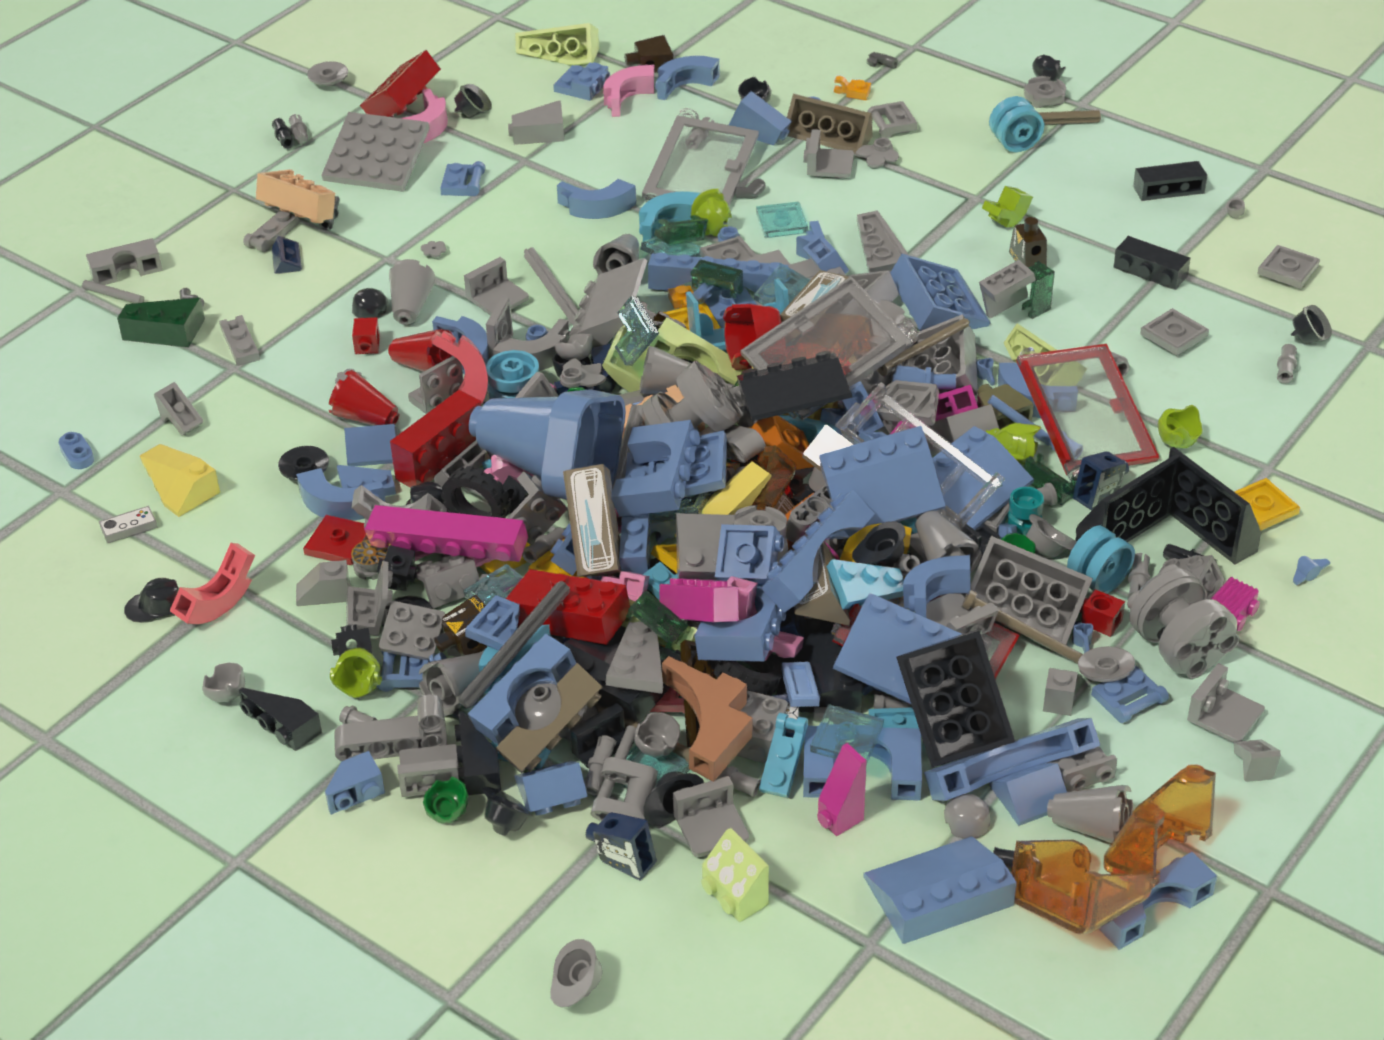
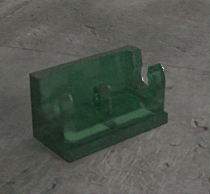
M691 215L690 218L692 220L677 222L660 219L658 222L663 224L664 231L655 229L654 235L668 245L703 241L708 219L701 218L698 215Z
M700 259L691 271L693 288L698 289V284L706 283L730 290V297L736 299L737 294L743 292V270Z
M1040 261L1035 262V265L1029 267L1035 275V281L1031 283L1030 299L1022 304V310L1031 307V310L1028 312V317L1031 319L1049 311L1052 303L1055 271Z
M1041 453L1037 454L1036 462L1032 456L1026 458L1025 470L1033 477L1034 481L1031 485L1034 488H1042L1045 483H1051L1055 488L1059 505L1072 499L1077 477L1072 475L1070 483L1044 465L1045 457Z
M647 591L629 607L626 615L629 620H632L634 616L666 641L665 648L670 650L674 644L679 643L689 626Z

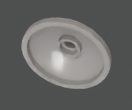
M555 684L536 685L520 697L515 708L518 727L527 730H538L548 726L556 719L560 712L561 699ZM587 706L578 713L582 717L578 723L584 719ZM565 727L559 733V736L561 738L566 737L570 734V730Z

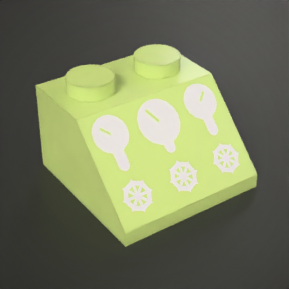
M729 828L702 864L701 884L709 895L713 894L720 902L723 910L727 914H732L740 923L769 905V865L732 828Z

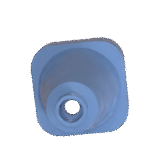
M591 389L564 392L558 397L493 398L488 400L483 407L477 406L473 410L469 420V431L472 436L476 437L477 443L482 449L533 475H538L541 478L542 489L546 495L567 500L563 471L604 464L610 470L613 486L618 470L626 409L621 396Z

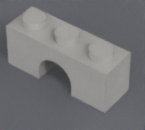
M153 238L86 254L93 282L102 285L118 282L117 274L125 269H135L139 272L140 276L163 271L159 252Z

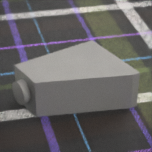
M555 101L512 115V124H508L509 137H513L514 145L564 141L561 101Z

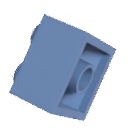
M567 761L514 775L525 808L529 812L535 811L536 816L552 812V806L563 804L564 808L581 804L580 799L587 797L579 762Z

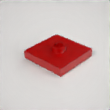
M325 515L304 546V555L329 561L346 560L347 565L352 566V549L358 543L369 540L364 530V523Z

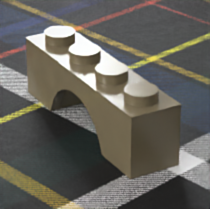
M578 663L556 685L561 699V708L556 719L548 726L538 730H527L516 726L496 747V750L521 774L525 769L531 772L542 760L539 757L541 752L545 748L551 751L562 739L559 733L565 727L569 730L572 729L582 718L578 713L585 706L591 709L602 697L598 693L602 686Z

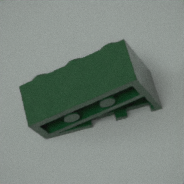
M201 297L125 304L117 320L121 337L124 341L189 348L205 317Z

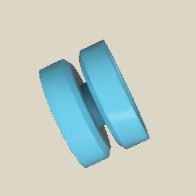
M1014 96L1001 101L993 109L989 117V127L1007 150L1022 152L1033 147L1040 140L1044 132V121L1028 100L1024 97Z
M519 350L503 351L490 358L486 364L489 400L501 397L515 398L532 376L539 372L538 360L532 354Z
M1101 525L1095 526L1086 531L1077 541L1069 555L1067 568L1093 578L1089 587L1093 591L1096 589L1109 594L1120 585L1129 573L1134 562L1135 549L1134 546L1119 537L1116 538L1115 534Z

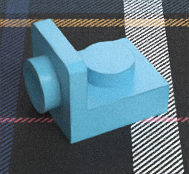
M661 562L643 574L649 576L647 589L659 600V584H670V578H677V574L674 575Z

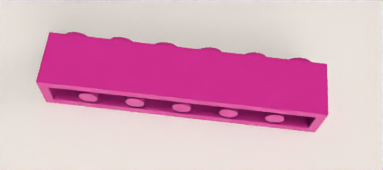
M380 505L374 506L364 529L371 546L378 548H388L389 545L426 553L469 556L478 559L488 558L500 561L519 562L528 540L523 520Z

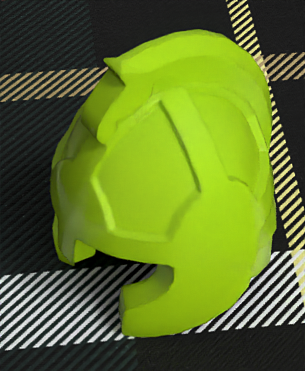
M718 188L700 193L691 207L692 222L695 225L696 232L702 236L712 234L718 237L720 230L728 226L723 222L727 223L728 218H732L730 207L724 200L723 193Z
M1014 423L1001 430L994 428L985 431L994 436L1019 464L1032 466L1033 458L1038 449V442L1034 441L1033 436L1041 430L1040 426Z

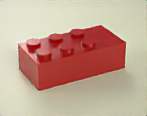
M424 50L401 64L360 104V107L366 114L394 117L396 113L399 116L407 110L406 105L412 104L417 99L416 95H420L423 93L422 90L427 89L426 84L441 68L429 52Z
M458 390L390 441L395 480L410 488L424 482H431L445 466L476 441V437L470 434L469 420L473 410L477 406H482L481 400Z
M533 569L528 570L506 598L519 604V627L555 584L563 581L570 587V593L542 625H550L551 635L601 644H608L631 612L627 587L624 584Z

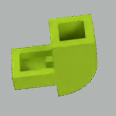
M1004 186L998 202L985 200L982 209L989 212L988 216L992 220L1010 228L1019 223L1025 216L1033 196L1019 188Z

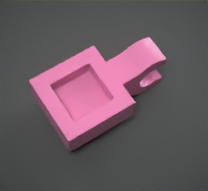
M621 571L620 577L602 576L601 581L626 585L629 599L638 603H645L649 576L628 571Z

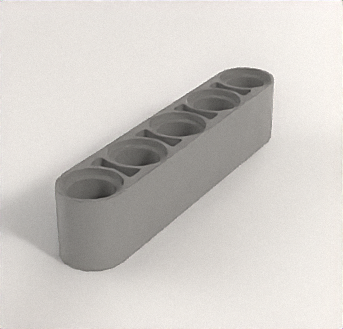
M733 425L725 430L727 436L726 458L745 463L766 449L763 438L754 429ZM707 427L701 431V434L705 435L717 431Z

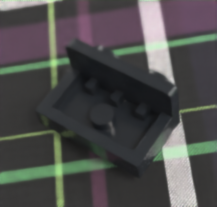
M616 703L570 729L572 753L588 769V762L594 756L599 736H609L616 740L617 743L612 756L616 754L626 731L624 709Z

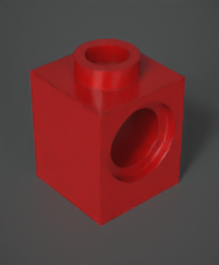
M378 317L354 318L352 339L355 354L379 353L380 330Z
M1095 589L1092 595L1083 601L1080 613H1082L1081 623L1092 624L1094 631L1111 637L1123 621L1125 601Z

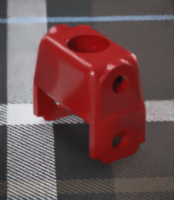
M732 304V306L726 308L723 315V321L725 322L724 336L732 368L734 370L752 368L750 363L741 355V350L782 323L780 312L777 308L755 304ZM785 338L759 355L767 365L777 362L783 363L785 361Z

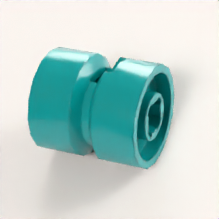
M1019 487L1010 494L1008 524L1017 525V534L1027 535L1032 526L1029 519L1031 514L1042 518L1043 494L1032 487Z

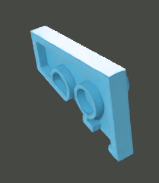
M834 559L827 565L842 610L850 608L851 605L857 603L862 606L869 593L885 600L903 597L904 578L898 568Z

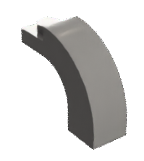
M559 319L552 329L539 339L522 341L504 336L493 349V354L496 355L510 350L525 351L532 354L538 360L539 371L548 369L553 366L552 358L557 353L555 351V344L558 343L560 338L563 339L564 343L569 341L571 335H569L568 320Z
M362 485L354 490L351 507L359 515L365 517L364 528L375 505L439 512L447 511L444 504L429 493L412 504L397 506L382 501Z

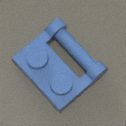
M476 161L473 165L447 164L440 187L441 195H478L480 191L479 182L481 175L485 172V164L481 161ZM468 175H472L471 182L466 185Z
M381 651L384 657L382 673L380 675L382 682L380 685H377L378 689L388 692L393 688L419 687V682L423 681V673L419 675V671L430 660L401 655L399 674H393L394 657L397 654Z
M1135 666L1131 674L1123 679L1102 682L1092 687L1091 693L1120 723L1130 720L1132 715L1155 703L1162 704L1169 699L1165 687L1158 686L1137 666ZM1145 694H1148V695H1146V696H1144V697H1142V698H1140V699H1138V700H1136V701H1134V702H1132V703H1130V704H1128V705H1125V704H1127V703H1129V702H1131V701H1133V700H1135V699H1137V698H1139V697H1141V696H1143V695H1145Z

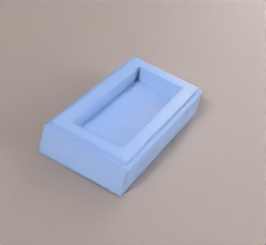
M810 662L782 663L781 672L790 706H819L820 697Z

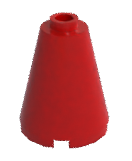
M437 329L395 338L389 345L388 353L394 362L424 372L453 356L432 344L431 339L435 332L438 331L442 334L443 331H446L451 335L453 334L449 330Z
M350 370L345 373L348 377L344 381L339 379L329 399V405L332 406V410H329V413L337 417L373 426L396 425L400 416L398 407L359 373Z

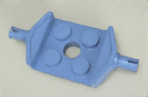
M704 279L709 287L712 285L714 287L710 290L712 295L703 303L707 304L721 328H725L723 315L727 307L732 306V304L757 305L743 285L722 279Z

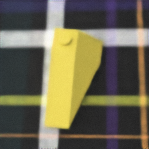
M162 444L140 455V459L149 477H151L163 505L178 517L220 493L216 470L198 457Z
M751 462L725 484V488L717 490L690 514L735 515L739 509L753 504L772 475L754 462Z

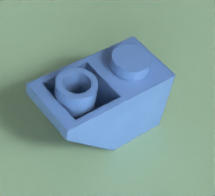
M369 751L341 761L325 790L330 814L346 810L349 807L385 793L382 773Z

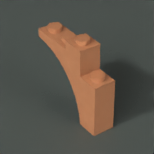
M668 656L662 663L663 683L678 692L689 703L700 725L697 738L689 749V769L714 782L752 738L753 718L741 711L747 704V684L725 673L714 679L710 675Z

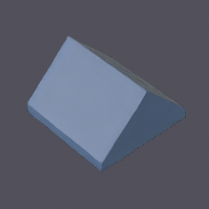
M395 424L344 428L347 466L393 463L390 441L397 436Z
M1043 763L989 782V786L1018 826L1047 816L1049 800L1053 799L1055 794L1067 792L1058 763Z

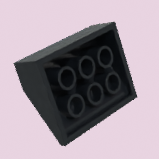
M830 351L819 352L816 354V357L809 359L797 357L792 359L791 363L784 365L780 362L767 365V369L759 371L756 368L742 371V375H737L742 402L752 421L853 398L839 358Z
M1175 447L1170 448L1169 458L1175 454L1179 456L1170 515L1234 565L1257 553L1261 530L1250 503Z
M1176 454L1102 499L1077 525L1075 541H1078L1092 527L1101 525L1114 533L1116 538L1119 537L1129 542L1170 516L1179 456Z
M816 618L807 619L805 640L801 650L794 658L779 656L782 663L810 662L820 697L819 706L798 707V712L814 713V707L840 706L849 714H861L862 681L833 669L843 647L833 642V639L843 624ZM783 678L777 688V695L787 694Z
M622 626L619 627L608 644L573 638L565 641L563 645L571 650L576 663L602 686L598 692L602 697L597 702L608 708L618 703L624 709V716L637 723L642 722L670 688L663 683L662 693L606 685L607 672L626 630ZM659 645L661 671L662 663L668 656L681 662L680 654Z
M980 630L967 632L896 656L932 768L1016 742Z

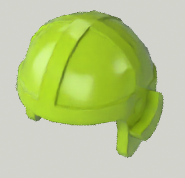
M1194 405L1186 406L1184 409H1167L1158 420V432L1162 442L1175 448H1188L1194 445L1203 431L1199 410Z
M363 648L345 651L339 657L335 668L330 669L332 684L353 698L371 693L382 682V677L379 676L380 663L373 654Z

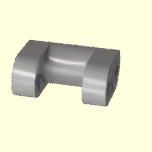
M605 758L601 776L607 780L628 785L624 802L605 797L595 798L591 809V816L602 821L608 813L614 812L645 819L644 804L650 792L655 788L658 771L651 766L620 758Z

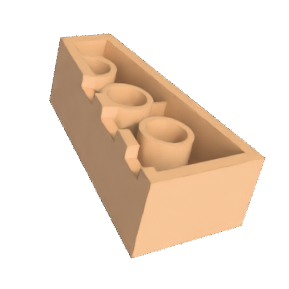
M291 169L257 174L256 199L265 202L266 206H277L280 208V211L293 212L296 217L310 218V221L313 223H323L324 220L333 219L335 192L321 185H315V182L312 180H304V176L300 174L295 176L294 171Z

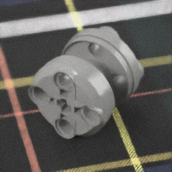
M694 361L686 367L676 378L679 390L684 397L679 403L666 393L658 392L638 408V412L646 426L691 420L694 429L699 432V436L702 434L697 426L703 421L718 432L729 429L744 416L725 381L717 373L712 372L698 361Z
M1176 564L1165 567L1128 599L1127 606L1130 609L1129 618L1132 627L1146 640L1159 643V652L1168 666L1178 674H1186L1190 679L1201 676L1239 643V636L1236 634V617L1218 601L1207 599V592L1202 582L1191 571L1180 569Z

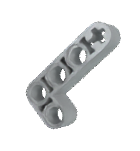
M814 467L809 479V486L815 493L794 508L787 521L786 538L793 543L802 536L806 537L805 531L814 522H820L817 517L828 507L832 508L823 474L816 467Z
M433 694L424 695L417 701L418 716L348 723L338 726L334 731L336 758L339 761H344L369 751L373 759L399 757V751L404 749L447 745L442 699Z

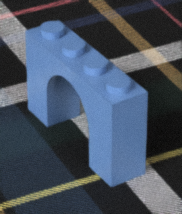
M691 420L632 428L627 445L636 464L663 460L668 462L662 468L649 475L616 479L611 497L619 517L679 510L681 500L685 496L686 482L690 479V468L695 461V450L700 443L699 432L694 429Z
M757 585L755 596L756 615L739 621H701L695 634L698 660L765 661L769 650L773 649L775 635H779L781 621L785 620L786 612L783 613L762 590L763 585Z
M807 727L804 739L803 797L819 798L842 746L848 743L860 755L877 758L888 767L891 774V800L921 801V733L918 728Z

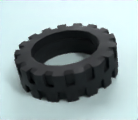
M473 466L458 468L442 486L441 497L445 500L443 504L450 510L449 513L506 518L510 513L511 500H508L509 494L507 490L504 491L503 484L500 481L497 482L494 479L495 476L485 473L481 468L474 469ZM461 487L471 488L480 493L490 505L491 512L479 510L473 506L463 495Z
M771 654L766 661H743L753 666L759 672L749 670L737 661L711 660V669L715 670L713 673L717 677L725 673L733 678H737L747 684V691L771 696L776 692L783 678L781 672L782 662H780V658L776 654Z

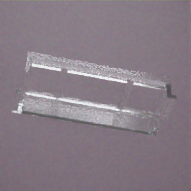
M880 382L861 404L856 402L836 423V426L841 430L842 436L853 445L865 442L855 433L881 405L903 421L894 433L922 426L926 440L958 464L954 471L940 485L942 495L950 489L965 471L984 485L959 514L955 513L948 506L937 511L958 529L962 530L964 525L990 496L1003 486L1002 483L1005 478L998 472L994 475L987 472L888 395L885 385Z

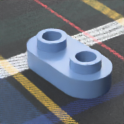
M67 432L60 437L58 443L61 453L71 468L85 469L93 464L92 450L80 433Z

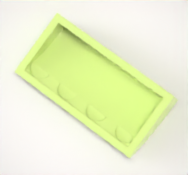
M633 307L630 318L617 332L602 364L606 372L628 392L637 391L640 388L641 376H643L644 370L643 366L649 347L635 307Z

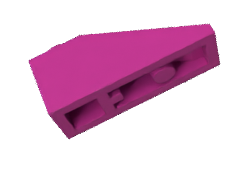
M971 385L939 394L935 421L977 409L978 406Z
M848 743L842 746L818 799V821L836 837L864 820L867 760Z

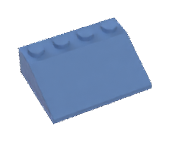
M901 254L890 273L901 296V300L905 303L909 314L915 320L920 331L962 314L969 320L971 329L988 327L991 322L958 269Z
M922 426L819 455L821 471L831 501L841 493L845 496L854 490L875 513L864 527L888 521L899 522L920 516L928 511H938L946 508Z
M975 426L932 458L946 506L945 509L940 510V513L959 529L961 524L967 523L975 530L1009 503L1010 494L1013 490L1019 487H1028L1034 481L1033 477L994 436Z
M869 593L833 669L911 704L896 656L961 635V633Z
M973 836L864 872L863 874L864 879L903 944L1014 906L1017 882L1004 862Z

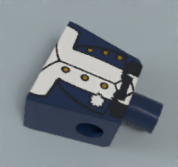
M1108 451L1083 457L1072 498L1092 511L1102 499L1121 488L1123 477L1129 472L1128 463Z
M611 812L599 824L592 822L588 825L585 832L586 839L596 843L599 858L603 863L641 881L657 862L647 820Z

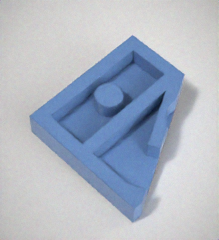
M345 465L337 466L342 488H353L381 481L385 496L396 494L391 470Z
M495 595L465 628L466 637L499 650L517 630L520 614L519 604Z

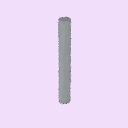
M84 280L82 283L83 289L132 303L144 302V296L88 280Z
M627 726L614 756L615 758L626 760L634 742L635 727ZM604 779L597 798H609L616 782Z

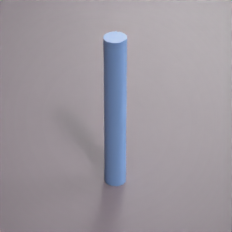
M992 395L987 403L989 405L992 404V407L1015 423L1035 425L996 396ZM1042 429L1039 430L1034 436L1049 446L1050 437L1048 433Z

